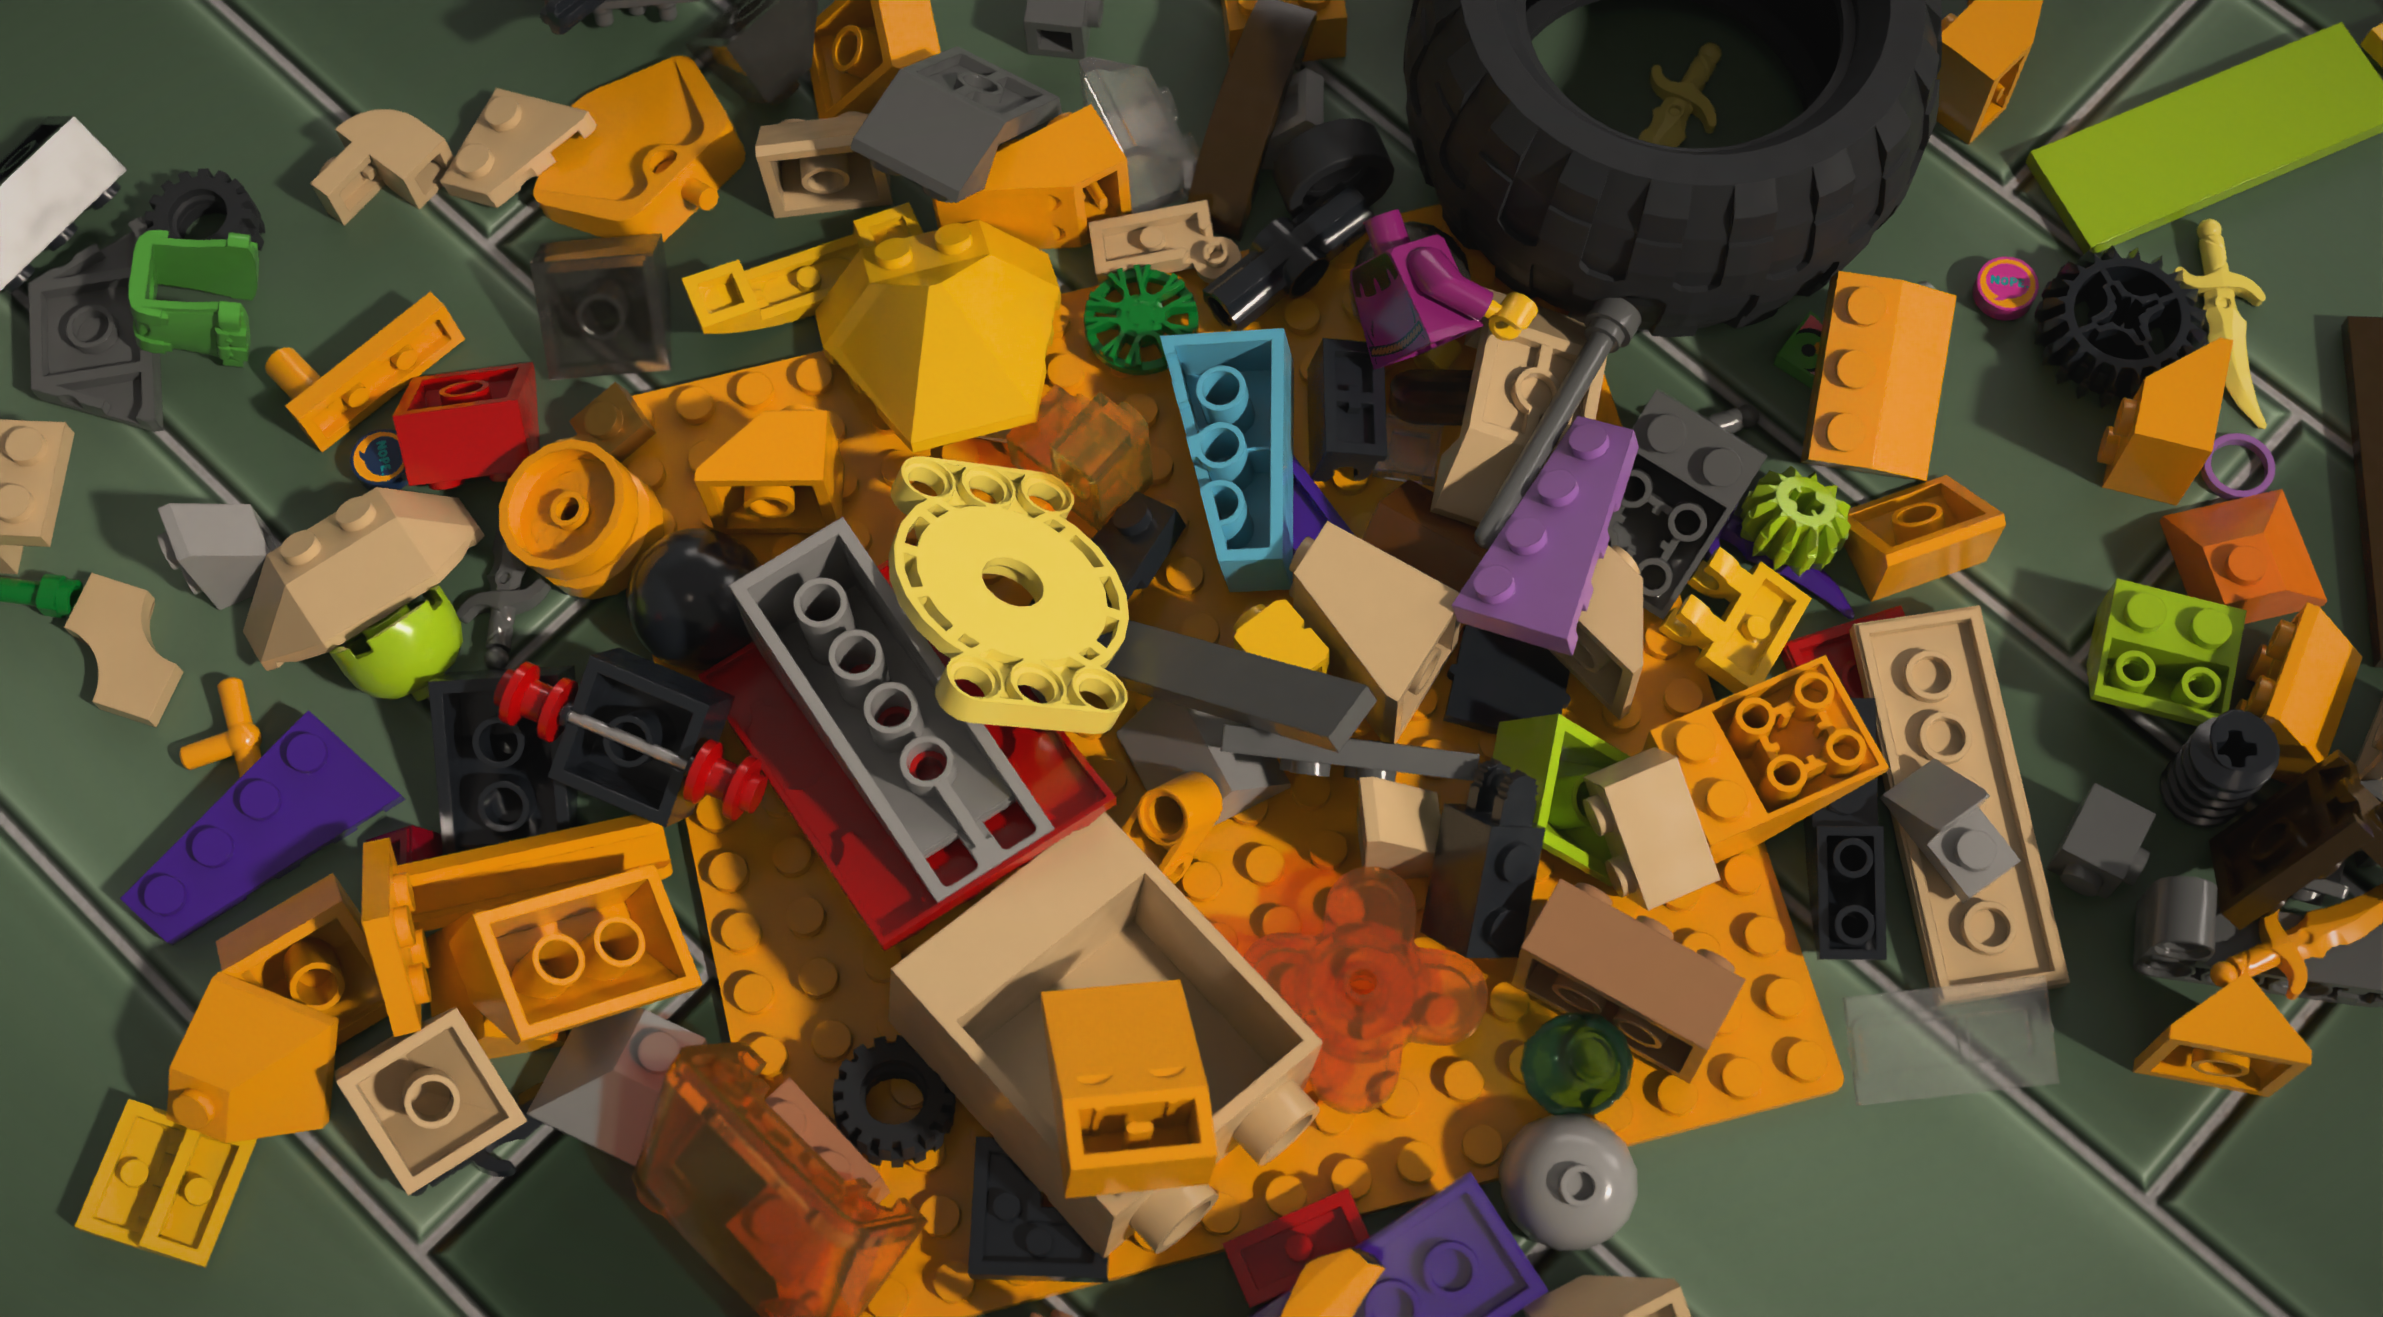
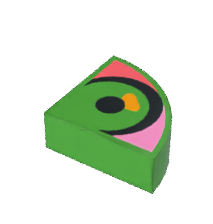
M1810 311L1777 353L1773 365L1812 389L1823 321Z

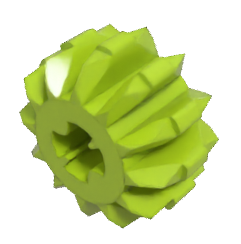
M1792 466L1781 474L1769 470L1765 477L1758 481L1754 490L1749 491L1741 506L1743 510L1740 517L1743 522L1741 523L1740 537L1754 542L1752 556L1766 555L1772 559L1774 571L1784 564L1788 565L1798 576L1810 568L1821 571L1825 565L1832 561L1837 551L1842 549L1848 539V531L1851 524L1847 520L1851 505L1836 499L1838 486H1824L1819 483L1816 471L1808 477H1802Z

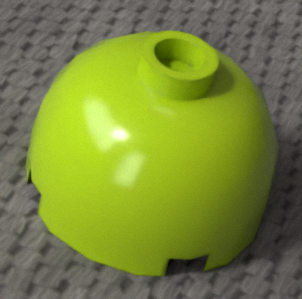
M439 584L423 593V597L405 604L346 641L347 645L345 647L338 646L329 652L343 674L357 689L374 698L399 699L409 694H412L416 701L429 697L428 681L445 674L444 672L456 662L463 643L461 622Z

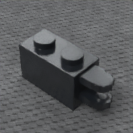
M1494 758L1479 763V767L1474 769L1475 774L1472 776L1474 782L1470 784L1467 804H1444L1420 932L1465 958L1519 957L1524 942L1546 828L1533 822L1537 803L1535 796L1538 794L1537 788L1539 787L1535 783L1536 779L1518 769L1511 773V767L1502 764Z

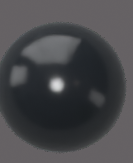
M690 528L670 533L658 539L639 557L628 580L626 608L634 633L650 653L667 664L687 670L709 669L752 642L729 585L757 569L761 564L744 544L734 537L717 530Z

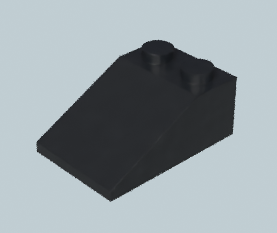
M575 666L539 667L541 672L540 681L553 687L563 678L576 681ZM508 669L447 672L428 681L443 856L577 827L578 790L548 777L563 732L555 741L547 742L538 737L537 723L524 717L514 726L507 725L499 720V706L494 704V693L501 677Z

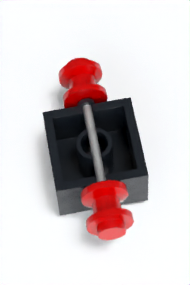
M618 647L590 655L579 687L576 681L568 678L561 679L554 687L540 681L541 672L539 666L528 661L522 663L516 670L508 669L496 687L494 704L499 706V720L501 722L514 726L524 717L537 723L538 737L547 742L555 741L563 732L548 774L549 778L661 826L668 827L693 815L696 804L706 795L722 801L723 816L733 821L737 820L744 811L753 813L763 798L768 778L761 774V760L749 755L738 765L723 758V745L719 740L735 696Z

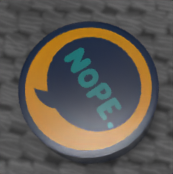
M379 429L367 433L358 440L352 450L350 462L353 472L366 489L371 491L375 487L400 490L408 484L396 431Z

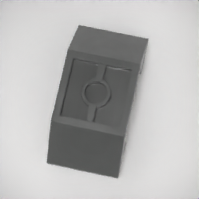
M955 46L901 68L854 136L850 149L869 158L870 164L878 171L889 175H902L923 186V192L929 197L942 202L957 203L985 188L999 144L1013 139L1021 140L1043 129L1052 119L1062 114L1060 98Z

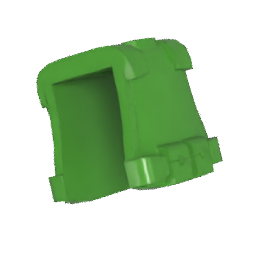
M149 230L139 236L133 252L128 289V300L133 316V331L137 346L144 351L158 354H166V351L172 352L173 348L219 357L223 360V366L243 368L244 361H248L251 338L249 317L241 303L227 301L156 300L158 284L206 291L233 299L253 300L258 287L259 253L257 243L251 242V235L229 232L228 240H191L168 238L169 231Z

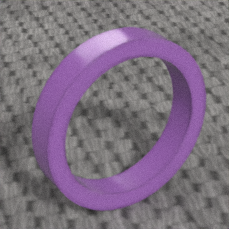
M2231 433L2214 440L2212 453L2201 468V474L2204 482L2212 492L2230 501L2264 493L2273 481L2275 462L2269 449L2258 439L2246 434ZM2227 445H2239L2250 449L2260 458L2264 466L2263 482L2258 487L2250 490H2235L2225 486L2217 479L2212 470L2211 458L2213 453Z

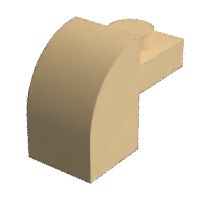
M391 109L371 110L349 118L335 129L345 149L338 156L329 159L321 168L319 175L310 184L326 212L345 226L385 185L420 210L443 187L440 181L454 157L445 138L414 116Z

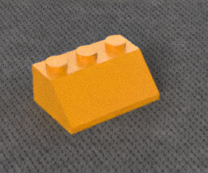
M1838 271L1831 277L1800 463L1927 481L1957 295L1900 279Z
M655 864L473 914L448 941L471 1004L516 1045L699 989L703 985Z

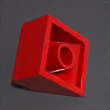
M533 362L412 378L393 414L408 485L428 484L429 489L445 490L463 484L465 479L489 476L490 480L494 482L508 481L523 460L540 449L536 376Z

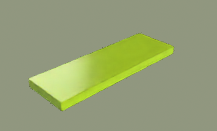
M2340 22L2030 151L2025 163L2083 254L2088 250L2096 254L2108 249L2112 245H2118L2382 133L2383 80L2344 24Z

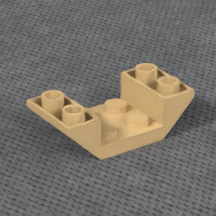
M1488 289L1493 292V300L1501 304L1506 294ZM1536 305L1538 308L1536 317L1528 328L1522 330L1515 339L1502 341L1496 338L1488 327L1489 319L1485 317L1481 319L1484 326L1466 334L1464 345L1477 349L1460 437L1441 456L1430 512L1478 527L1586 343L1587 339L1584 334L1586 327L1584 323L1568 317V315ZM1607 357L1548 459L1577 416L1596 420Z

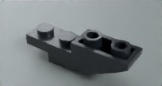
M1850 698L1876 743L1875 698ZM1876 777L1804 818L1809 900L1817 960H1887L1884 826H1878Z

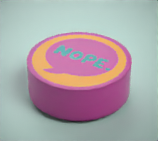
M2013 257L1994 258L1980 269L1973 285V298L1978 308L1987 316L2002 321L2015 320L2030 310L2038 294V278L2034 270L2022 260Z

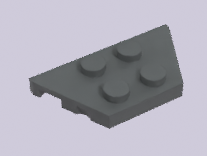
M144 216L129 222L128 225L132 232L104 249L100 250L97 244L94 243L74 255L67 265L53 268L28 283L31 390L42 401L157 432L163 431L160 354L144 351L137 346L133 331V316L128 300L135 244L139 236L146 232L145 229L149 228L144 221Z
M1223 724L1220 747L1222 752L1280 758L1279 769L1291 773L1329 777L1331 764L1344 766L1343 777L1354 778L1355 780L1363 777H1377L1393 782L1396 779V772L1474 781L1472 776L1475 774L1474 769H1477L1479 766L1480 754L1357 738H1350L1341 751L1337 753L1250 726Z

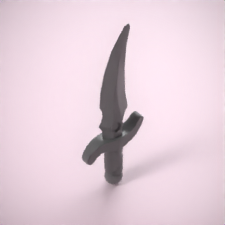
M499 526L492 548L494 565L486 576L490 583V591L471 596L461 605L457 612L458 618L465 624L471 622L475 616L481 613H490L486 638L487 651L484 655L485 665L490 670L504 669L508 665V653L511 651L513 625L516 615L537 606L551 589L545 578H539L531 586L520 590L521 579L528 565L508 550L499 531Z

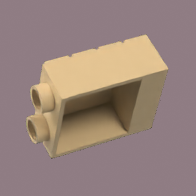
M1106 812L1102 813L1089 826L1072 832L1047 848L891 968L888 1021L932 1070L939 1074L941 1080L950 1091L955 1094L983 1128L994 1136V1140L1034 1185L1048 1196L1050 1203L1095 1253L1098 1252L1103 1259L1135 1232L1143 1238L1156 1254L1165 1251L1186 1235L1208 1213L1217 1201L1218 1194L1207 1184L1065 1199L1040 999L1041 992L1180 979L1208 1085L1218 1153L1216 1163L1240 1144L1259 1166L1265 1165L1289 1147L1307 1129L1320 1111V1108L1303 1090L1306 1087L1323 1041Z

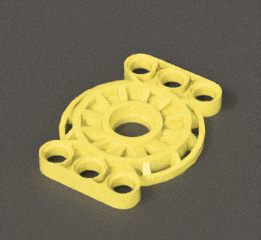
M915 456L907 459L901 466L891 487V498L894 505L907 516L901 522L894 536L888 555L889 575L898 603L914 627L941 653L951 658L935 687V697L939 706L948 715L968 723L1100 734L1110 730L1128 701L1127 690L1124 684L1116 675L1106 670V667L1125 640L1129 622L1127 595L1115 568L1101 549L1078 527L1066 520L1074 505V495L1070 488L1054 475L1039 471L925 456ZM909 481H917L929 486L936 492L937 496H929L919 492L911 486ZM970 489L981 490L995 499L997 504L982 501L975 497ZM1029 496L1043 499L1055 511L1045 510L1037 506L1030 500ZM913 528L915 529L918 541L916 546L905 543L907 535ZM982 574L1002 575L1016 581L1031 594L1035 604L1019 607L1005 603L995 597L986 587ZM1106 593L1109 597L1112 608L1107 606ZM1113 631L1107 648L1097 641L1101 635ZM955 679L971 681L979 686L985 697H973L966 694L956 685ZM1018 685H1027L1038 690L1044 695L1047 703H1036L1026 698L1019 691ZM1079 691H1088L1099 696L1106 703L1108 709H1099L1088 704L1081 697Z

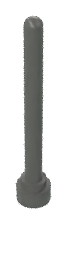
M1623 298L1600 299L1593 304L1585 317L1584 324L1586 330L1584 334L1587 339L1586 343L1475 530L1474 538L1477 545L1481 548L1489 549L1538 476L1607 355L1616 352L1621 347L1627 346L1640 326L1641 316L1638 310Z

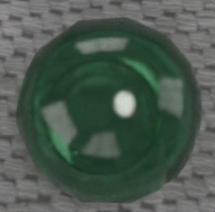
M1587 1011L1567 1012L1543 1023L1524 1043L1520 1071L1528 1094L1547 1112L1553 1115H1593L1611 1107L1614 1101L1620 1099L1630 1086L1634 1059L1624 1033L1603 1016Z

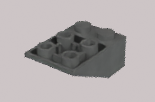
M1658 388L1632 428L1635 432L1639 448L1618 511L1613 512L1607 530L1610 537L1608 545L1610 547L1614 545L1621 547L1638 565L1639 575L1643 577V608L1664 620L1764 463L1767 455Z

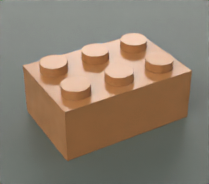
M1560 879L1521 947L1511 985L1690 1084L1746 979L1735 974V967L1721 955L1706 949H1699L1696 953L1674 941L1673 933L1662 923L1642 915L1634 919L1612 907V900L1598 888L1582 882H1578L1574 886Z

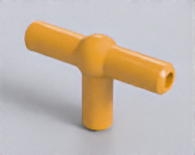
M229 677L221 680L217 685L228 730L182 746L179 751V757L186 769L194 770L234 756L239 777L241 778L262 757L260 751L262 734L259 728L253 724L243 681L237 677Z

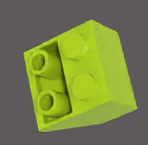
M2117 578L2097 608L2086 663L2091 700L2194 726H2199L2210 718L2218 717L2229 711L2247 610Z

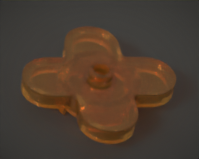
M1364 866L1353 869L1342 875L1334 883L1327 897L1323 931L1319 935L1288 932L1269 934L1254 942L1243 956L1255 971L1323 1041L1313 1069L1310 1072L1309 1080L1314 1092L1322 1102L1336 1111L1347 1114H1362L1373 1111L1391 1097L1399 1080L1402 1048L1407 1043L1445 1046L1465 1040L1480 1026L1488 1002V988L1485 978L1480 969L1470 959L1453 951L1422 948L1414 943L1416 921L1414 895L1408 884L1399 875L1377 866ZM1357 980H1365L1373 983L1376 987L1371 993L1361 995L1352 990L1350 983Z

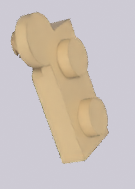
M1207 200L1088 222L1095 271L1099 285L1107 280V274L1111 272L1114 274L1120 268L1123 271L1132 270L1134 265L1140 264V267H1145V264L1151 265V269L1164 273L1195 268L1198 277L1210 284L1242 259L1238 245L1231 239L1214 237Z

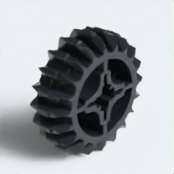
M2113 245L2104 250L2101 258H2098L2088 250L2084 255L2080 256L2077 264L2068 261L2066 265L2062 266L2056 278H2053L2052 281L2046 284L2041 294L2043 299L2039 302L2034 314V322L2038 324L2034 333V344L2045 347L2041 355L2042 365H2059L2060 368L2056 374L2057 384L2072 379L2078 384L2076 388L2077 399L2087 395L2089 390L2098 393L2101 408L2110 404L2114 396H2118L2121 401L2124 397L2133 399L2145 377L2205 345L2207 332L2201 328L2206 321L2205 315L2207 310L2194 307L2198 300V289H2181L2183 270L2168 275L2161 270L2163 267L2162 256L2154 259L2150 264L2141 261L2138 247L2130 251L2126 258H2121ZM2085 300L2090 308L2087 315L2089 321L2087 325L2078 327L2074 307ZM2160 327L2164 337L2165 349L2155 355L2150 347L2153 341L2150 333L2153 329Z

